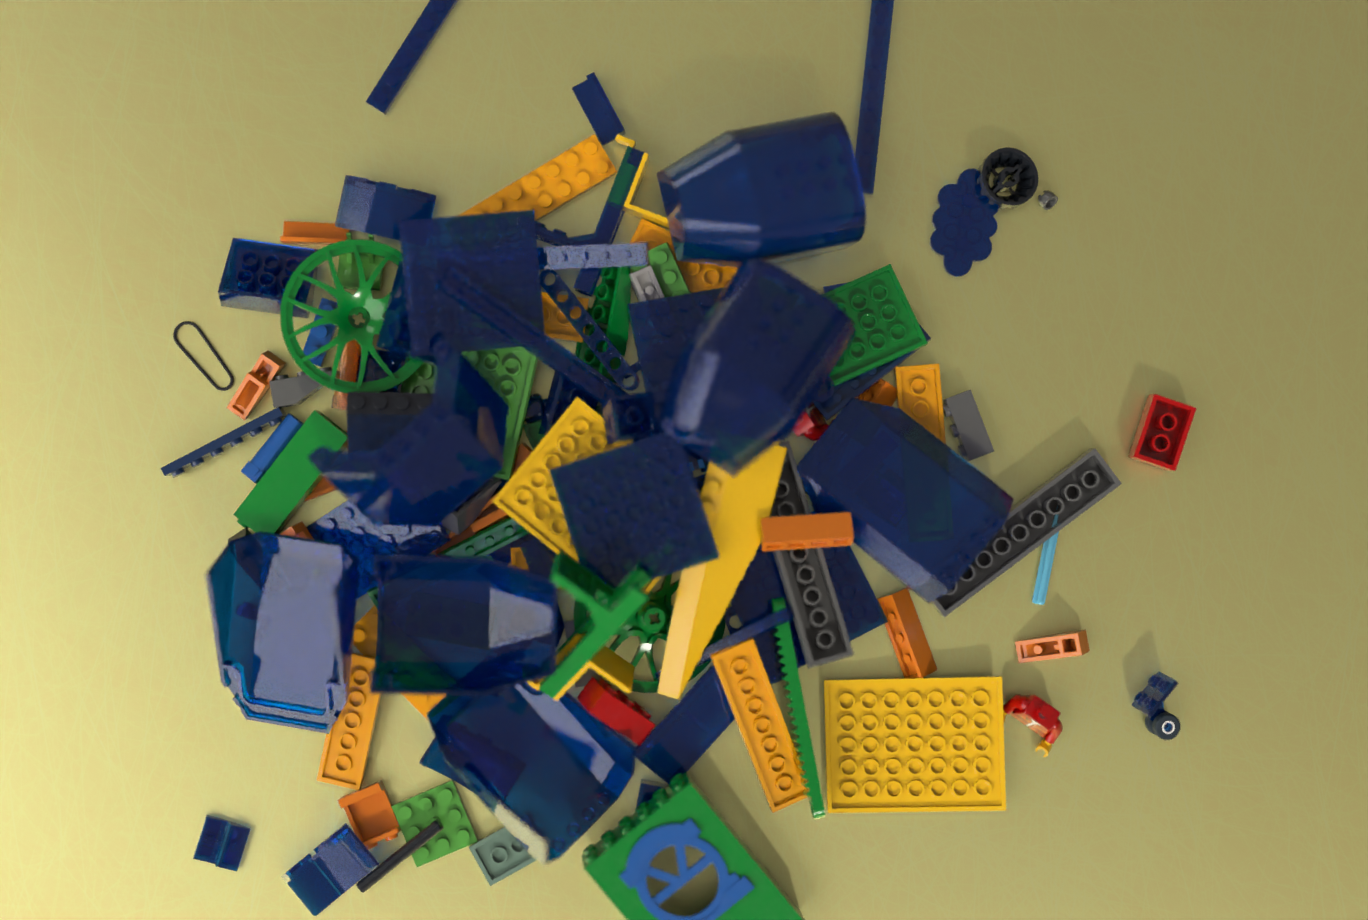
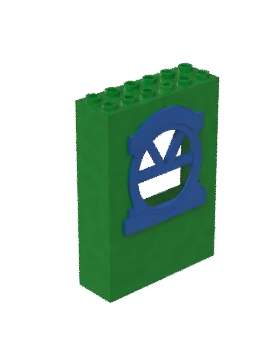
M687 772L674 776L670 781V785L665 789L663 787L658 789L650 801L647 803L646 801L642 802L635 809V813L630 817L628 815L623 817L615 829L606 831L600 837L601 840L595 845L590 844L583 851L584 854H582L584 870L626 920H804L800 909ZM685 845L695 847L705 853L703 857L689 868H687ZM669 846H675L679 876L649 866L651 860L658 852ZM713 862L718 874V890L713 902L698 914L691 916L674 915L658 906ZM651 876L669 884L651 897L647 888L646 877Z

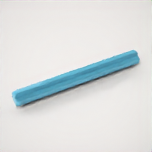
M1059 514L1054 515L1052 527L1057 524ZM1059 531L1043 543L1032 602L1035 604H1045Z

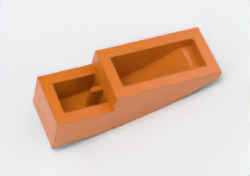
M269 350L262 353L253 369L245 376L227 409L243 420H246L269 390V381L275 380V377L280 374L286 362Z

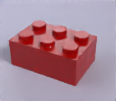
M1157 394L1148 395L1128 458L1166 471H1176L1197 408Z
M592 676L577 696V699L590 714L638 746L643 743L655 726V723L650 719L652 715L644 710L645 708L635 700L632 702L626 694L619 689L616 691L612 688L611 684L602 678L598 681Z

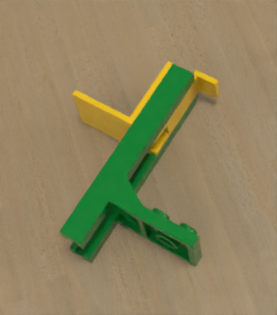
M560 551L555 556L551 580H553L556 586L570 592L576 600L584 602L588 606L591 615L548 659L541 673L527 666L524 669L522 679L539 691L540 689L557 701L591 667L622 690L630 693L635 667L606 647L605 643L649 598V593L643 592L641 589L651 580V574L636 565L614 589L566 553Z

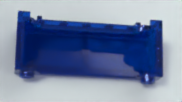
M712 664L713 666L710 665L701 678L646 737L645 741L640 746L637 745L633 750V755L669 785L674 776L687 772L735 719L714 664Z

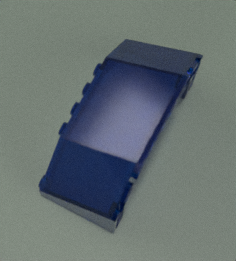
M446 335L436 343L433 349L437 364L432 404L376 453L332 451L326 446H321L307 456L318 471L374 525L436 527L503 468V451L506 444L507 415L509 414V405Z

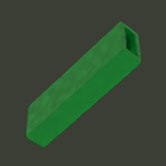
M314 410L233 514L238 518L237 522L246 529H252L255 532L254 536L261 542H270L277 537L348 446L347 432L321 411Z

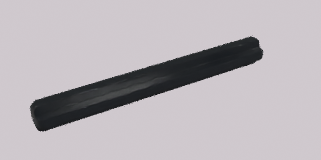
M438 819L433 821L356 884L357 888L362 893L367 891L443 830V824Z

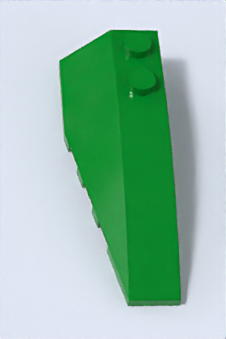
M610 248L600 274L602 277L601 284L595 288L593 293L596 297L592 308L588 307L583 343L577 342L571 371L572 377L603 383L619 384L628 340L631 307L628 249Z

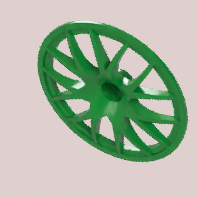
M370 240L339 241L311 254L292 274L283 293L280 307L281 331L286 347L295 363L317 383L331 390L346 394L348 392H382L405 381L426 359L434 342L437 329L436 301L423 272L411 259L397 249ZM348 253L355 254L359 274V288L354 295L344 290L335 270L333 257ZM359 253L373 254L384 258L367 282ZM328 260L335 288L308 277V275L317 266ZM388 260L406 272L405 277L388 295L381 299H373L371 288ZM409 278L414 282L422 299L391 301ZM306 280L328 292L336 299L338 308L327 311L296 301V295L303 281ZM295 305L323 318L294 331L293 307ZM409 305L424 306V327L389 324L382 317L387 310ZM360 313L363 315L362 319L365 322H360L359 325H356L355 319L352 317L353 315L358 316ZM332 324L339 328L337 336L332 341L307 356L302 351L296 335L321 325ZM393 332H423L420 344L413 356ZM374 335H384L392 340L410 360L398 371L392 373L372 343ZM353 340L361 346V367L358 382H349L335 378L343 349L346 343ZM337 346L331 376L317 368L310 361V359ZM368 352L386 372L387 377L376 381L362 382Z
M686 547L678 555L684 561L688 549ZM674 562L666 570L661 588L654 593L650 590L649 598L614 634L618 636L609 648L614 652L629 636H638L640 643L630 664L636 667L645 653L654 681L633 679L631 691L658 692L660 680L654 665L653 644L658 638L665 640L667 643L674 606L671 605V596L679 588L680 579L671 584ZM576 599L573 611L575 631L587 619V611H590L584 602ZM726 611L720 623L717 624L710 642L707 643L700 661L697 662L690 680L694 679L706 668L712 660L710 655L717 652L725 631ZM657 612L659 621L657 623L653 621L650 624L651 619L649 615H655ZM598 673L600 676H602V677H603L604 679H606L608 682L614 684L613 682H611L610 680H608L607 678H605L603 675H601L600 673Z

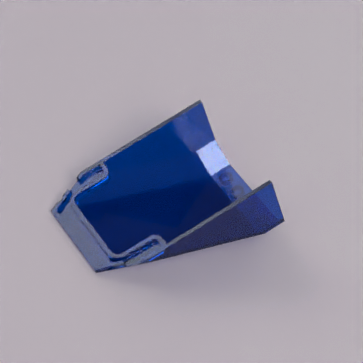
M856 398L850 399L796 466L814 511L817 514L851 513L854 536L852 543L908 590L927 603L934 601L952 589L1007 521L1014 500L1000 486L900 408Z
M261 531L231 540L205 574L221 683L224 687L230 689L234 695L233 701L240 707L246 720L329 734L348 701L359 583L356 558L344 544Z
M487 656L437 703L426 716L443 759L524 849L545 866L559 860L617 801L634 774L636 747L613 728L590 714L567 691L556 701L540 689L538 691L523 681L525 666L517 665L513 661H503L497 657ZM530 666L531 668H533V669L536 670L537 672H539V673L542 672V671H540L537 667Z

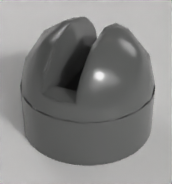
M1047 190L1043 191L1044 194L1038 197V202L1044 210L1051 209L1058 201V197L1053 192Z

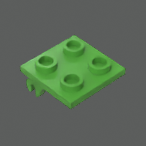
M347 232L346 240H352V232ZM368 234L369 240L374 241V234ZM354 253L339 256L337 275L344 289L359 288V274ZM359 253L367 282L384 258L373 254ZM383 268L375 279L371 290L380 291Z

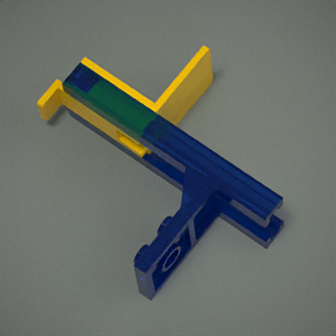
M618 134L615 138L616 142L628 147L595 232L568 238L567 233L555 228L553 231L547 230L545 224L534 220L533 223L527 222L524 228L526 235L584 257L573 288L576 292L591 298L625 213L640 219L643 218L672 231L675 229V221L633 205L649 164V154L635 149L636 142Z

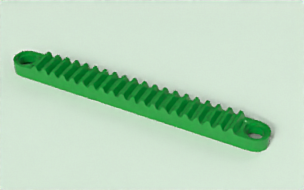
M783 597L772 599V609L775 622L771 624V627L777 630L773 633V636L778 637V640L774 643L780 646L776 653L782 656L778 659V662L783 663V666L779 668L780 671L785 672L781 680L787 682L783 685V688L788 690L784 696L790 699L786 706L791 707L788 715L793 716V719L789 722L795 725L791 732L797 735L793 738V741L798 743L795 750L800 752L796 759L802 761L798 768L803 770L800 773V777L805 779L801 785L807 788L803 791V794L809 798L813 819L824 818L825 809L786 605Z

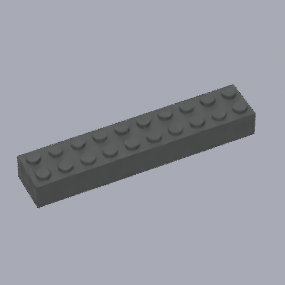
M785 441L774 444L787 448L770 517L811 515L790 442ZM822 548L773 551L807 668H814L853 656L854 653Z
M1091 448L917 578L915 582L940 615L946 617L1122 483L1095 448ZM1059 514L1057 524L1052 527L1054 515Z

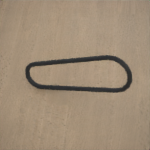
M190 321L178 324L173 333L174 341L217 390L226 391L230 389L234 382L233 375L199 326ZM189 324L197 329L228 373L230 384L227 387L221 388L217 386L179 343L177 331L181 326Z

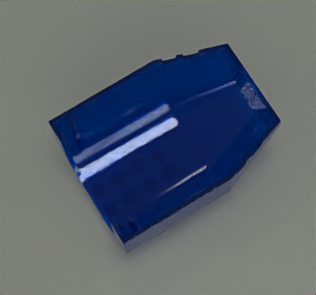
M832 111L725 131L657 173L677 261L700 264L709 263L723 267L732 266L738 269H749L846 249L859 242L865 231V199L851 139L842 119Z
M761 259L744 260L681 349L675 364L659 428L735 478L755 463L757 459L770 452L776 445L791 435L855 338L856 332L852 321L833 301L783 268Z
M376 553L373 555V578L378 580L376 659L374 667L370 670V694L486 696L555 674L558 586L555 585L553 580L492 556Z

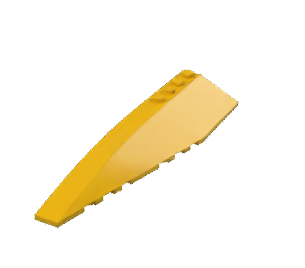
M717 431L673 610L658 687L659 694L680 699L697 662L700 661L707 643L710 642L717 624L720 623L739 582L742 581L746 573L745 571L753 560L756 550L762 541L761 519L769 518L771 515L787 448L736 434Z

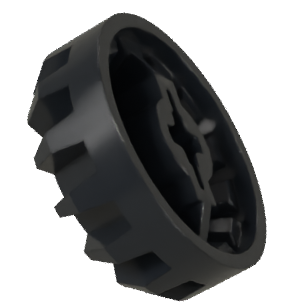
M1000 148L992 152L983 160V163L978 168L979 177L977 178V184L981 185V195H986L990 199L988 203L991 205L997 204L1000 209L1007 207L1014 209L1024 204L1034 195L1038 186V171L1034 162L1026 153L1015 148ZM996 168H1004L999 173L995 170ZM991 173L995 176L993 179L994 186L992 188L989 184V177ZM1011 175V176L1008 178V181H1006L1004 184H1002V182L1005 180V178H1006L1007 176ZM1017 184L1016 190L1014 191L1012 187ZM999 191H1001V192L1009 191L1011 195H1010V196H1000V195H997L996 193H998Z

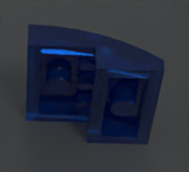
M206 815L193 859L213 863L216 867L237 871L250 828L225 819Z

